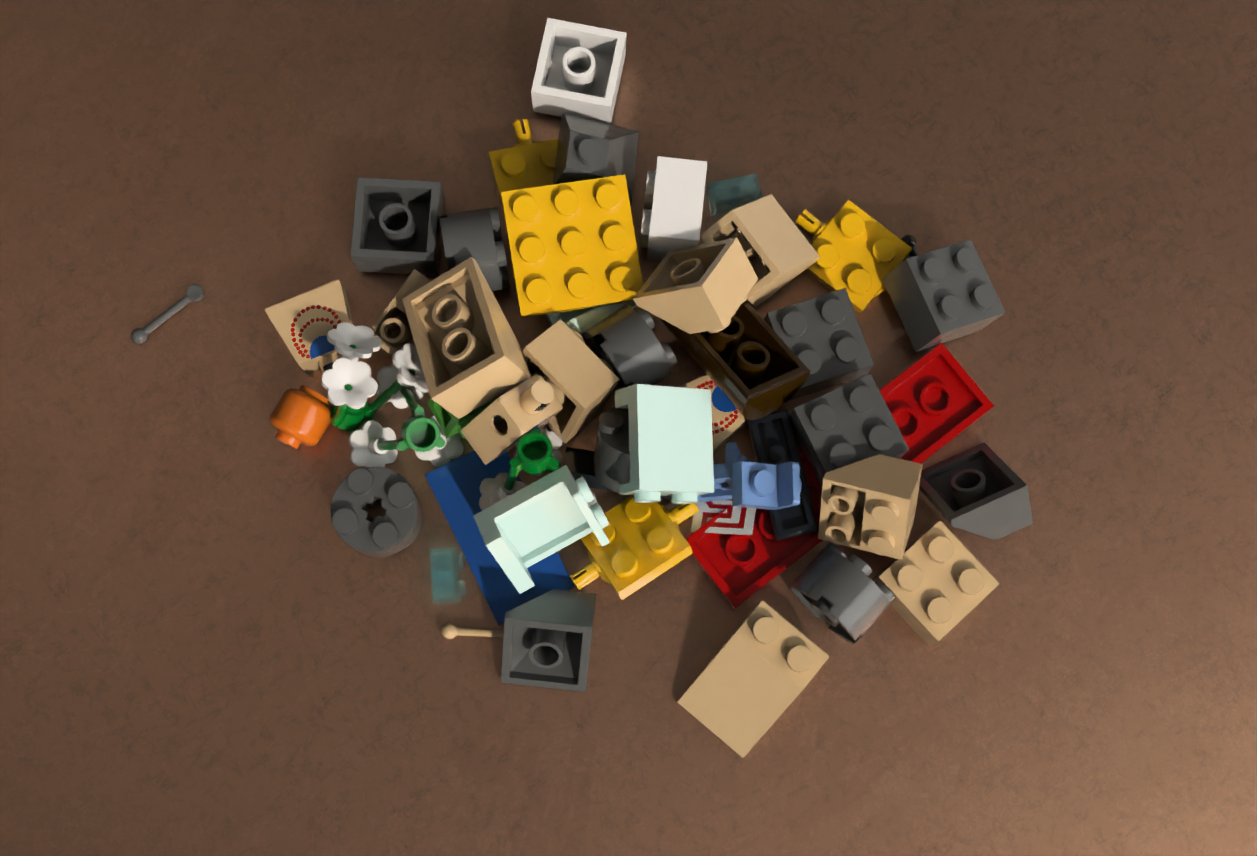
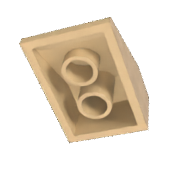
M473 257L468 258L402 299L430 397L458 419L531 378L520 344L478 263Z
M762 600L748 614L677 703L740 757L744 758L802 692L830 656Z

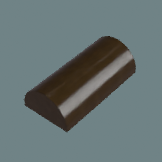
M747 300L739 306L731 318V323L717 333L705 331L688 334L659 318L747 420L760 419L780 408L802 387L811 372Z

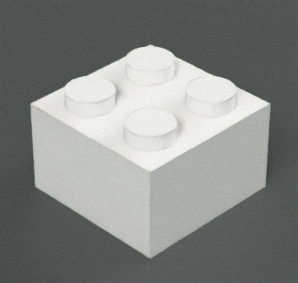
M547 18L531 89L533 112L559 117L563 113H568L611 124L626 55L627 33Z
M658 156L656 171L648 170L640 247L648 248L647 262L661 263L669 251L699 245L708 161Z

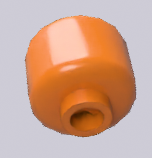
M301 385L299 389L291 388L286 390L269 418L271 425L278 430L275 438L295 450L298 449L300 444L306 446L317 445L332 419V411L328 407L330 401L320 393L304 385Z

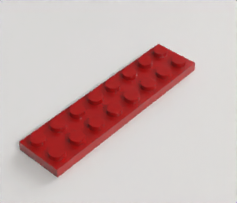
M940 343L879 390L909 448L900 459L919 464L927 460L994 407L943 343ZM802 449L799 451V456L819 532L822 487ZM728 507L686 538L693 552L691 555L733 609L741 605L823 541L818 539L817 532L775 542L768 510L757 508L752 535L704 533Z

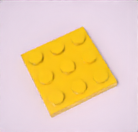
M625 174L501 192L520 318L634 301L633 298L642 288L643 281Z

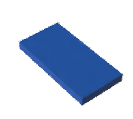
M474 450L425 474V477L500 626L504 624L507 611L553 589L569 591L575 588L558 552H555L527 568L535 586L521 594L517 591L485 545L473 516L482 511L479 506V499L482 496L479 489L481 482L486 478L495 479L500 473H509L511 459L508 453L505 452L485 465ZM518 475L516 481L522 482Z

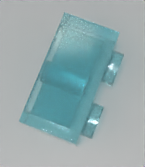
M756 173L707 183L706 188L711 215L730 212L735 208L762 198Z
M456 547L430 549L433 603L435 605L462 603V596H466L465 580H460V570L464 569L463 554H459V550Z

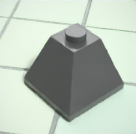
M563 113L560 123L553 184L625 174L631 204L639 131Z
M985 442L921 471L920 491L952 527L998 540L1033 524L1027 485Z
M553 589L507 611L504 619L501 683L586 692L596 594Z

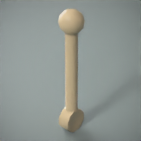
M448 622L441 627V634L445 639H453L456 635L503 638L504 629L456 627L454 623Z

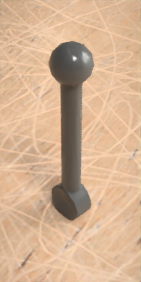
M197 284L190 285L186 290V295L144 328L134 329L131 333L132 341L136 344L145 343L148 334L191 301H201L204 298L203 289Z

